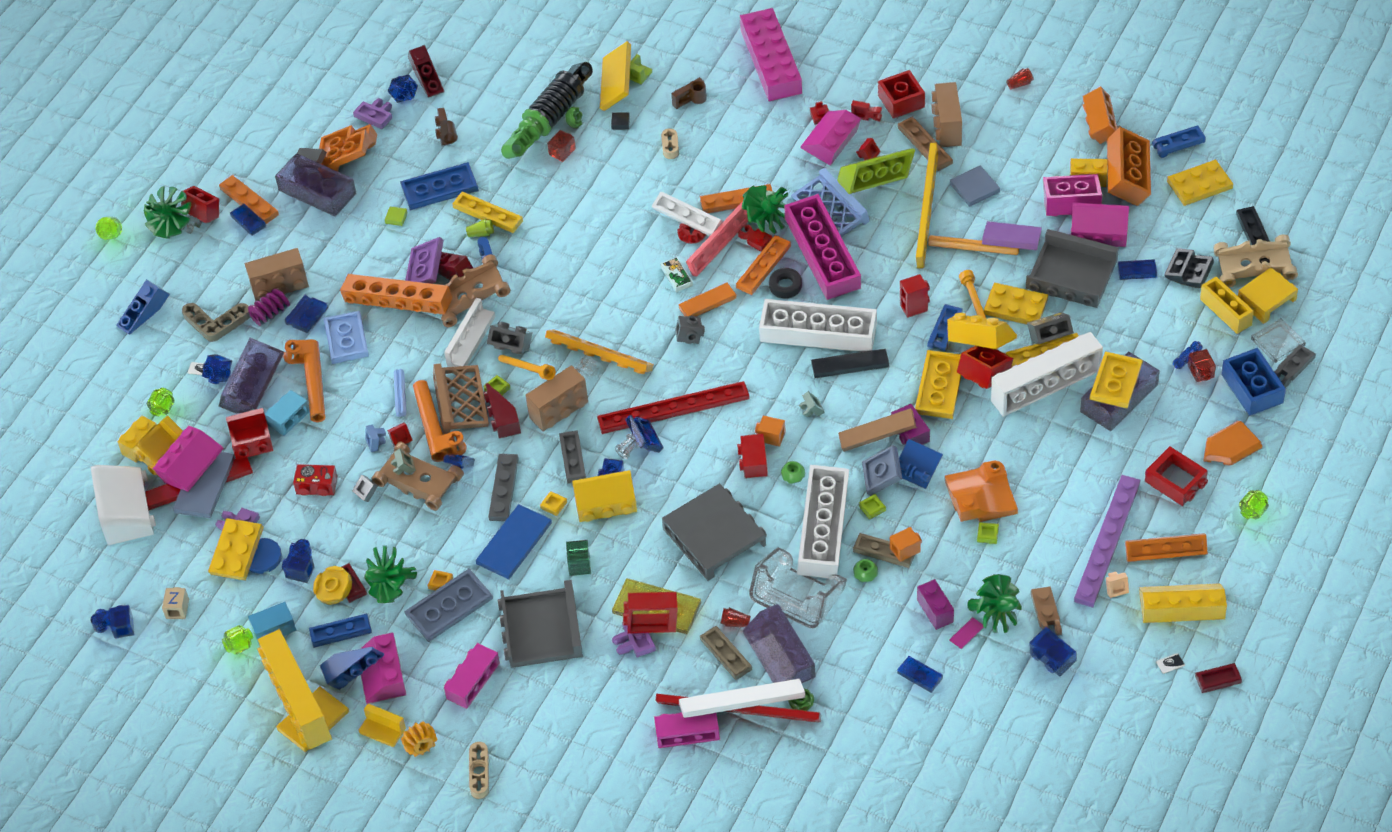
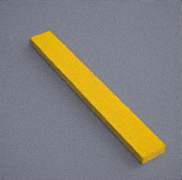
M930 143L916 251L917 268L925 267L938 162L937 143Z

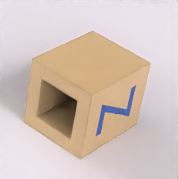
M166 588L162 605L166 619H186L189 597L185 588Z

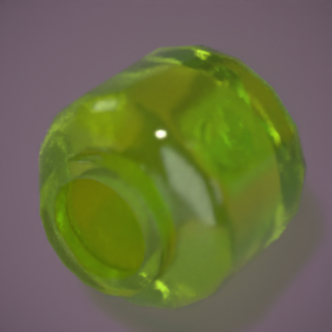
M102 217L97 221L95 230L97 235L104 240L116 239L122 232V224L116 217Z
M161 387L160 389L153 390L146 404L150 409L149 412L159 417L169 413L175 400L170 390Z
M1260 490L1248 491L1239 502L1240 513L1246 519H1259L1269 507L1268 497Z
M237 625L224 632L222 644L228 653L239 654L251 647L252 632L249 628L245 629L242 625Z

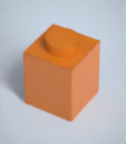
M763 415L761 422L756 424L755 433L764 435V443L780 447L786 433L785 420Z
M911 527L890 536V549L900 562L921 552L922 539Z

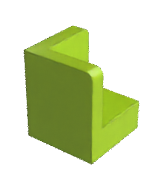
M636 54L630 61L629 80L642 85L651 75L652 69L642 65L640 55Z

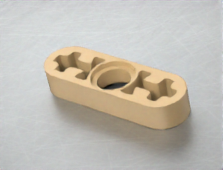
M475 742L469 748V788L471 795L476 799H483L489 793V752L487 745L483 742ZM477 750H481V760L477 759ZM481 766L485 768L481 774L473 772L476 767ZM477 781H481V785H482L481 791H477V788H478V782H477Z

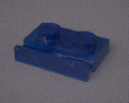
M305 294L284 319L285 324H290L293 328L308 333L328 309V305L313 297L309 298Z
M632 415L625 419L640 448L644 447L648 451L660 453L664 447L649 420L640 417L633 418Z

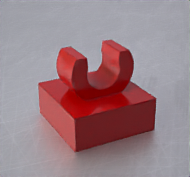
M822 101L816 102L815 107H810V115L814 125L818 124L829 111L827 104L823 105Z
M867 138L859 148V151H856L858 157L864 158V160L875 158L881 152L873 138Z
M404 422L387 430L393 447L398 442L407 444L413 441L407 424Z

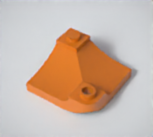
M371 124L357 130L350 125L321 137L319 149H324L327 153L319 169L325 177L335 176L339 171L340 165L365 156L367 149L376 145L377 133Z
M1000 461L984 462L979 468L945 475V483L961 522L976 518L979 519V522L1018 514V508L1008 483L1007 472Z

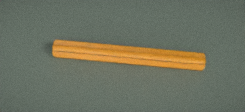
M930 235L928 238V245L934 247L1010 255L1019 254V248L984 245L982 240Z

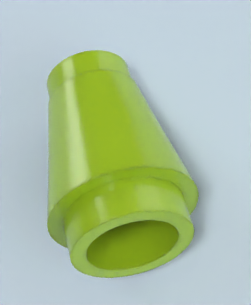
M484 219L466 227L468 237H488L490 234H494V228L491 220Z

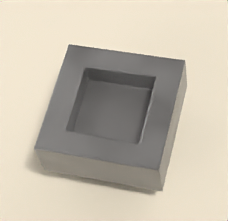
M361 475L352 491L363 501L369 502L378 485L367 476Z

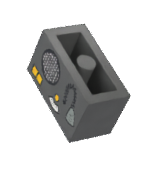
M1063 312L1027 323L1031 341L1037 344L1074 333L1070 315Z

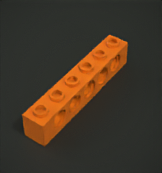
M348 274L340 289L344 301L350 304L355 303L444 315L453 299L450 289L446 285Z

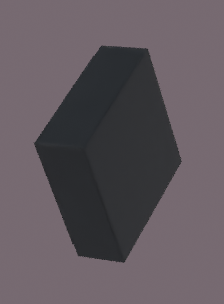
M629 112L612 113V130L629 129Z

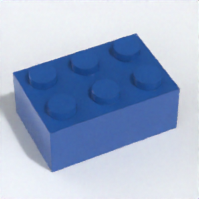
M1258 348L1223 360L1221 375L1249 416L1284 403L1286 388Z

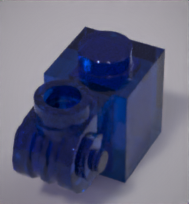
M300 539L296 543H291L289 554L282 562L285 578L308 583L315 568L308 540Z
M119 605L109 608L108 611L98 609L90 619L93 629L97 633L105 632L107 627L110 626L115 639L134 635L133 614L129 605Z

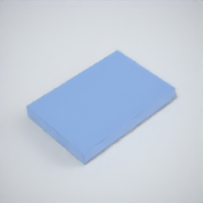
M360 311L324 318L332 364L369 357Z

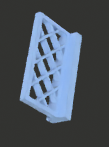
M825 167L819 171L818 177L791 195L794 201L800 200L798 197L802 194H809L808 197L816 194L821 195L823 204L832 206L831 211H828L831 219L833 220V216H842V222H833L836 227H840L838 232L841 237L860 223L865 225L870 221L867 210L851 194L846 192ZM818 183L823 185L822 190H813V187ZM833 195V201H824V196ZM835 206H843L844 211L834 212ZM846 217L855 218L853 222L845 223Z

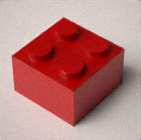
M910 70L878 81V97L893 119L925 108V92Z
M974 346L961 353L957 373L965 379L977 383L980 387L988 389L992 386V377L1011 369L1014 358L997 349Z

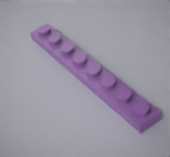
M1121 475L1075 594V603L1094 607L1139 489L1140 479Z

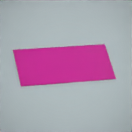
M972 617L949 641L962 649L984 628L983 624Z

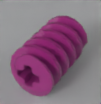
M273 289L271 293L266 294V297H261L260 301H255L254 305H249L248 311L252 320L258 326H261L260 320L266 323V316L272 319L271 312L278 315L277 308L284 311L283 304L289 307L290 302L283 292Z

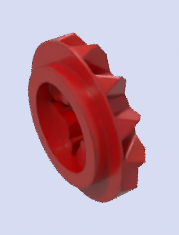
M680 224L679 229H677L679 239L685 243H697L706 236L705 233L696 229L690 234L692 227L686 224Z

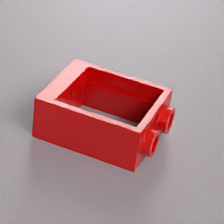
M1169 446L1146 469L1144 482L1183 506L1187 501H1192L1199 489H1203L1207 485L1208 470ZM1172 464H1175L1194 477L1184 489L1162 476Z
M677 592L628 593L627 601L623 602V626L627 625V634L676 632ZM667 610V613L633 614V611Z

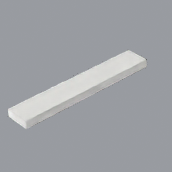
M800 679L682 698L679 699V705L683 717L687 718L805 698V691Z

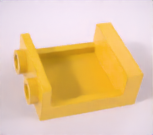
M1269 268L1239 289L1238 297L1254 311L1253 316L1264 324L1269 321L1272 311L1288 300L1296 301L1298 288L1286 280L1279 272Z
M167 415L132 449L134 456L139 461H143L153 475H157L152 468L178 439L183 430Z

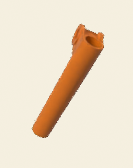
M313 339L288 340L285 343L284 361L288 364H304L310 419L313 422H321L326 417L319 343Z
M425 380L416 381L413 384V389L432 460L441 462L463 455L467 450V446L463 442L462 433L452 431L443 435L428 383Z

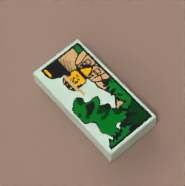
M677 257L660 263L661 269L676 292L693 286V281Z

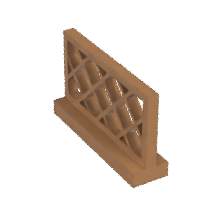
M441 363L433 364V381L442 433H450L452 429L488 427L489 422L478 365L442 368ZM466 372H475V376L472 379L464 374ZM453 373L456 377L451 380L446 377V374ZM460 378L468 382L463 387L456 383ZM472 385L478 390L472 393L467 388ZM452 386L459 390L455 395L448 391ZM464 393L470 398L464 401L459 396ZM473 400L480 403L477 408L470 404ZM456 401L462 406L456 409L451 404ZM468 408L473 412L467 416L461 411ZM478 414L483 418V421H475L472 418ZM458 415L461 418H463L464 421L454 423V418Z

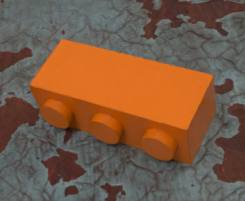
M1100 86L1083 96V108L1087 114L1085 119L1090 128L1088 130L1090 137L1099 144H1102L1117 130L1110 95Z

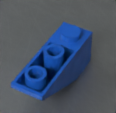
M146 279L116 326L130 335L161 309L170 294Z
M373 647L336 653L323 662L320 668L327 685L340 690L347 686L354 678L361 675L371 665L375 664L384 656V653Z

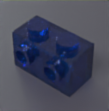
M1047 627L1029 642L1030 655L1035 660L1043 662L1049 672H1055L1059 677L1077 661L1076 651Z

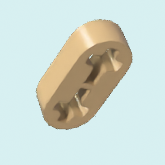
M670 128L665 129L661 134L663 155L667 159H674L679 155L677 131Z

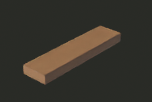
M913 116L898 123V129L928 160L930 143L937 142ZM937 143V171H940L953 164V159Z
M910 408L839 432L838 434L841 448L845 452L917 427L913 411Z

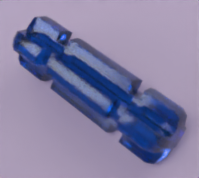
M1194 341L1190 347L1188 346L1173 361L1174 367L1182 369L1203 349L1201 342Z

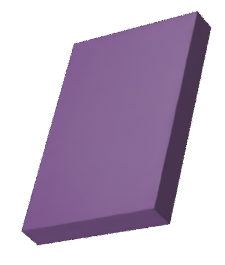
M987 221L982 244L1037 250L1042 227Z
M441 237L411 248L405 281L430 284L436 282L444 242Z

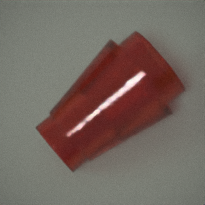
M1022 68L1006 80L1009 89L1012 90L1031 84L1034 77L1029 68Z
M730 607L729 609L723 608L720 624H724L725 627H749L751 616Z

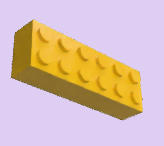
M280 629L257 639L260 645L257 650L261 659H263L261 661L265 670L269 673L272 684L276 687L277 694L280 700H282L294 728L298 732L301 743H306L310 750L332 740L324 716Z

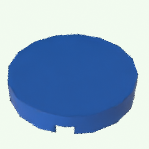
M260 538L249 571L263 574L265 571L269 570L270 572L274 570L282 560L281 548L278 543L272 539Z

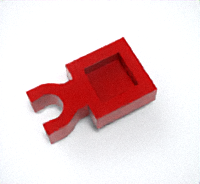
M852 101L851 113L862 120L868 121L869 118H872L875 121H881L882 107H870V103Z
M746 224L744 226L746 232L740 230L738 237L747 240L748 245L762 252L771 241L772 236L760 231L759 228L754 231L750 225Z

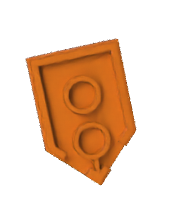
M1238 420L1207 438L1203 461L1223 462L1224 465H1233L1258 451L1263 446L1261 441L1247 426Z

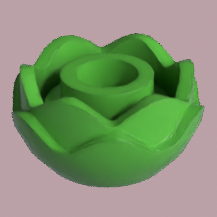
M573 106L565 114L566 123L572 128H579L582 125L581 119L583 115L579 111V107Z
M790 461L782 467L781 475L784 481L790 484L797 483L805 477V469L799 462Z
M862 559L854 565V577L861 582L872 581L878 575V567L872 560Z
M804 688L805 698L788 700L794 710L808 711L813 706L814 695Z

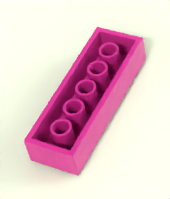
M769 8L740 15V30L768 101L802 94V78L774 9Z
M819 194L784 205L785 220L826 300L861 289V274Z

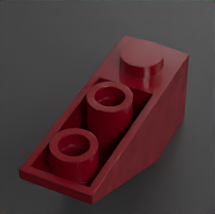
M422 45L409 50L408 59L427 97L443 93V86L426 46Z
M441 253L438 274L451 281L454 275L461 278L464 276L463 270L473 269L467 256Z
M486 383L487 391L483 392L485 402L490 403V406H487L489 417L494 418L491 421L493 432L497 431L499 439L521 434L516 408L489 383Z

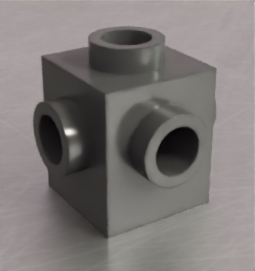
M678 316L675 329L677 342L699 344L700 338L704 336L705 332L701 318Z

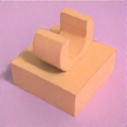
M1116 571L1108 573L1109 577H1106L1107 594L1110 598L1129 593L1128 576L1125 572L1120 574Z

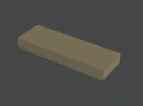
M859 533L853 547V552L907 568H910L914 556L900 562L890 549V541Z
M717 626L700 635V640L735 680L752 670V665Z

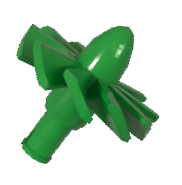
M753 185L742 196L744 198L742 210H747L748 221L750 223H757L760 231L765 232V220H767L769 230L773 234H777L773 221L782 230L785 228V225L781 223L778 217L780 216L785 219V213L779 211L778 208H784V205H786L782 201L788 197V192H786L787 190L784 187H780L774 192L767 191V186L765 185L757 187Z
M162 186L157 191L160 202H157L151 193L149 201H146L148 205L144 204L143 211L147 220L145 226L153 235L170 239L172 236L181 234V228L189 223L190 218L182 214H188L191 202L176 207L178 203L186 200L185 192L181 191L176 200L172 202V197L177 191L176 187H169V196L165 201V186Z
M383 545L382 559L379 556L377 547L373 548V554L378 566L369 558L366 559L369 569L365 572L364 578L371 587L368 593L376 598L378 603H393L396 598L403 594L400 587L405 580L415 579L417 572H411L416 570L415 567H403L404 558H401L399 563L395 565L396 547H393L392 555L389 559L387 545Z
M993 574L982 580L984 584L976 593L977 596L982 598H971L967 603L970 611H977V614L981 611L985 612L983 616L984 628H987L989 619L992 616L993 633H998L997 626L999 620L1003 625L1004 633L1008 632L1009 626L1006 622V615L1013 625L1016 626L1018 622L1016 614L1012 610L1022 609L1016 597L1020 591L1011 583L1012 578L1007 575Z

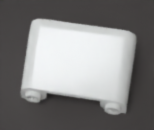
M91 466L98 517L107 544L113 545L154 535L153 527L156 526L154 515L149 514L144 489L145 482L148 481L146 470L142 471L141 467Z

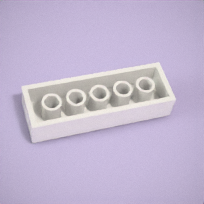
M765 299L759 325L760 342L859 352L872 351L877 326V309Z
M1088 332L1084 335H1079L1069 342H1064L1052 350H1047L1037 357H1032L1020 365H1015L1005 372L998 373L992 377L991 402L1004 417L1098 373L1102 362L1103 346L1091 332Z
M810 465L797 575L837 579L849 469Z

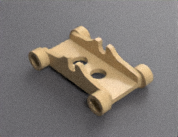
M1285 234L1279 235L1275 238V242L1259 239L1255 245H1250V241H1245L1238 246L1229 248L1225 242L1215 244L1213 247L1214 254L1219 258L1222 271L1220 280L1230 288L1236 284L1235 279L1259 276L1269 268L1282 273L1286 280L1297 278V268L1291 263L1288 247L1291 245L1289 236ZM1261 258H1267L1270 260V263L1265 261L1261 264L1259 260ZM1244 260L1251 262L1245 267L1241 265V262Z

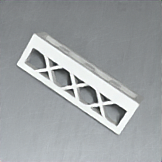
M660 192L652 204L654 210L709 236L723 223L721 219L664 192Z
M480 298L475 299L444 352L448 367L468 365L496 317L495 312L483 309Z

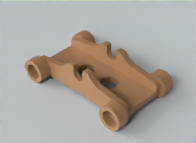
M495 255L485 256L482 259L483 265L463 270V277L460 278L454 275L451 281L446 284L450 289L453 299L446 314H443L441 317L445 327L454 326L457 323L456 315L470 308L476 298L484 300L494 293L498 297H505L510 293L511 290L508 283L503 282L497 269L498 261ZM477 284H483L482 288H475ZM461 293H467V296L464 294L461 296L460 300H458V297Z
M398 442L394 447V452L399 448L408 454L411 451L403 442ZM393 453L381 470L376 471L371 479L379 487H384L388 482L406 495L411 492L415 499H425L427 507L437 511L442 505L441 498L452 483L461 480L464 472L455 465H452L448 471H445L412 456L416 471L411 475H406L404 472L398 475L393 472L397 467L391 464V461L395 459ZM424 475H429L431 478L427 482L420 480Z

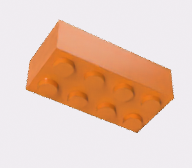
M1119 127L1107 139L1108 193L1139 206L1151 195L1150 140Z

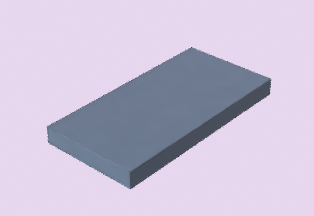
M221 452L189 492L181 489L173 507L174 513L211 518L235 460V455L233 453Z
M467 569L404 612L423 637L430 642L491 601L493 595L470 569Z

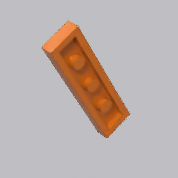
M231 175L219 184L220 190L263 224H268L279 215L276 208L234 175Z
M766 184V190L772 191L771 184ZM749 188L700 196L702 211L713 213L736 209L744 199L742 197Z
M775 235L737 281L736 288L753 295L789 250L791 242Z
M1205 533L1125 541L1126 560L1128 562L1208 554Z

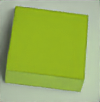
M390 206L385 217V224L403 226L408 213L407 209Z
M498 375L487 382L501 395L511 389L510 384Z
M876 494L859 502L860 509L869 520L886 511L885 505Z
M979 522L977 542L997 544L999 524Z

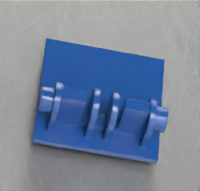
M908 439L899 457L902 479L926 489L943 454Z

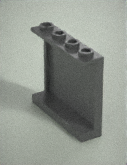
M1047 229L1044 245L1032 272L1026 276V289L1098 308L1117 263L1119 248Z
M720 483L662 517L663 530L707 581L714 578V570L757 543L760 542L763 547L766 546L767 534L761 526L758 527L752 515L747 514L739 501H735L731 492L727 488L724 489Z
M572 580L564 581L565 588L505 597L504 591L500 590L501 598L498 599L499 611L503 610V615H500L501 627H505V631L502 632L503 644L507 643V648L504 649L505 661L509 660L511 668L583 657Z

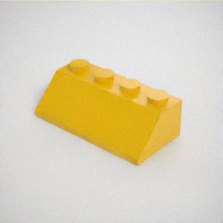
M1220 583L1139 587L1143 623L1225 619L1227 602L1225 589Z

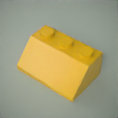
M956 313L955 316L947 319L948 341L998 349L1017 338V334L1007 322L999 321L998 318L985 319L980 315L966 316L965 313Z
M630 470L572 481L579 522H589L595 519L637 512Z

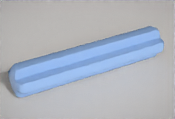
M396 369L394 371L395 410L397 417L406 416L405 376L403 369Z

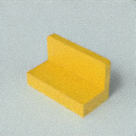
M368 703L364 708L366 719L359 728V733L388 746L395 747L406 729L404 718Z

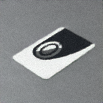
M191 362L187 373L209 376L213 365Z
M1178 653L1156 661L1163 674L1185 666Z

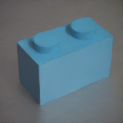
M286 602L248 616L256 640L280 629L283 636L296 631L294 620Z

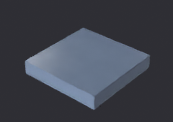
M981 165L950 179V185L969 207L1000 192V187Z
M894 445L862 462L866 491L870 496L902 480L898 450Z

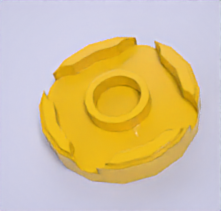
M328 567L323 573L320 572L317 575L313 584L314 594L324 604H337L348 596L352 587L351 576L342 567Z

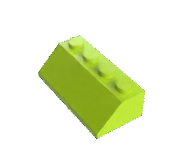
M915 149L901 150L842 166L837 181L848 194L905 179L908 177Z

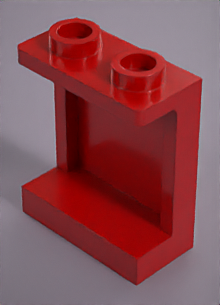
M263 408L226 417L236 460L274 451Z

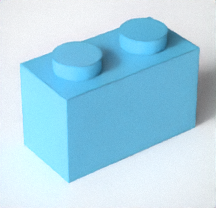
M290 390L265 413L268 426L285 436L310 412L308 402Z

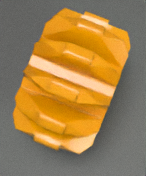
M424 721L419 724L415 723L412 727L408 726L409 729L403 732L404 736L401 738L406 752L409 755L413 754L415 757L419 754L423 756L426 751L430 752V748L436 746L435 742L438 740L434 728Z

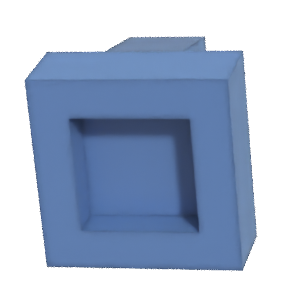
M373 424L367 425L365 428L367 445L371 452L378 451V446L386 443L384 438L386 436L385 429L374 428Z

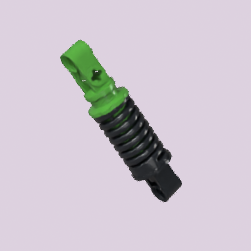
M589 62L574 64L568 71H559L533 104L522 114L523 120L519 123V128L512 133L511 137L501 148L502 155L506 159L522 156L534 141H537L541 136H547L553 126L571 108L572 104L584 94L583 84L593 73V67Z

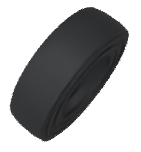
M791 268L777 269L769 278L770 291L779 298L786 299L796 296L802 288L801 275ZM783 279H789L793 282L789 287H781L778 283Z

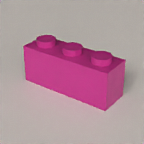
M479 643L473 649H470L464 662L457 666L453 677L448 679L444 685L446 699L467 709L500 664L498 652Z
M682 712L654 716L658 748L720 740L717 713L687 718L683 717Z

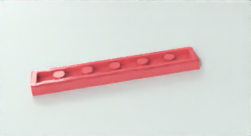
M742 202L686 261L692 276L697 277L747 224V210H742Z

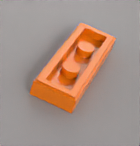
M726 282L678 305L684 316L697 317L736 299V293Z

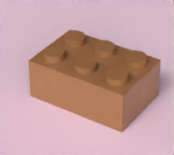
M956 82L935 84V91L931 93L932 102L935 103L931 104L932 114L936 115L933 117L934 127L938 128L935 130L936 140H939L941 147L962 146V117Z
M298 248L244 263L255 301H260L261 297H266V294L271 293L273 289H278L287 294L309 287Z
M571 365L555 375L552 380H547L527 393L526 401L529 418L542 431H545L563 418H567L577 409L584 407L588 403L585 378Z

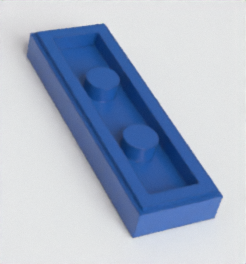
M367 613L309 628L313 648L372 633Z

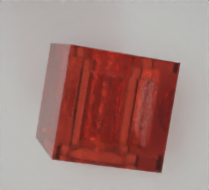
M559 130L547 142L549 155L562 162L576 149L574 136L562 130Z
M1207 349L1189 354L1188 367L1196 383L1215 377L1216 365Z

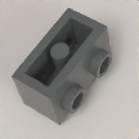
M506 322L490 325L487 344L494 345V348L500 350L510 349L512 353L516 354L529 351L533 332L527 331L526 327L516 326V328L509 327L510 324Z

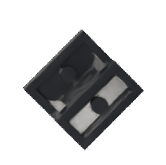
M1176 248L1164 276L1182 285L1201 288L1210 273L1214 259L1211 256L1195 255L1194 250Z

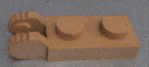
M1051 586L1031 589V598L1044 638L1049 637V625H1054L1057 636L1062 635L1060 618Z

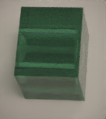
M588 540L566 542L569 576L591 574Z

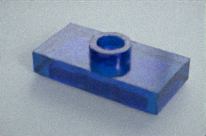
M245 204L230 212V216L251 236L266 227V223Z
M1155 259L1119 261L1117 263L1119 280L1157 278Z
M460 454L445 455L443 462L458 466L461 469L464 466H474L475 461L472 457Z
M909 655L897 669V674L930 693L934 691L943 679V674Z

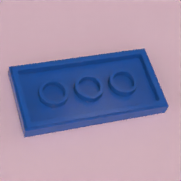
M469 162L400 181L410 210L456 198L461 192L470 194L479 191Z
M518 504L478 556L476 564L509 580L552 524V520Z

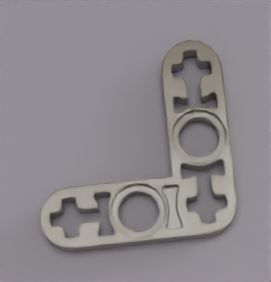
M187 303L182 308L185 320L206 340L211 342L219 340L250 318L248 305L245 303L235 305L215 320L211 319L195 303ZM200 320H206L202 325L197 324ZM226 320H231V321H232V322H231L230 324H228V325H224V324H223V322L226 321Z

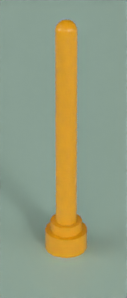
M964 270L959 274L960 282L967 287L976 314L986 319L974 287L975 276L973 271Z
M499 355L498 357L500 362L539 373V376L545 380H552L556 374V370L552 365L543 364L538 366L505 355Z

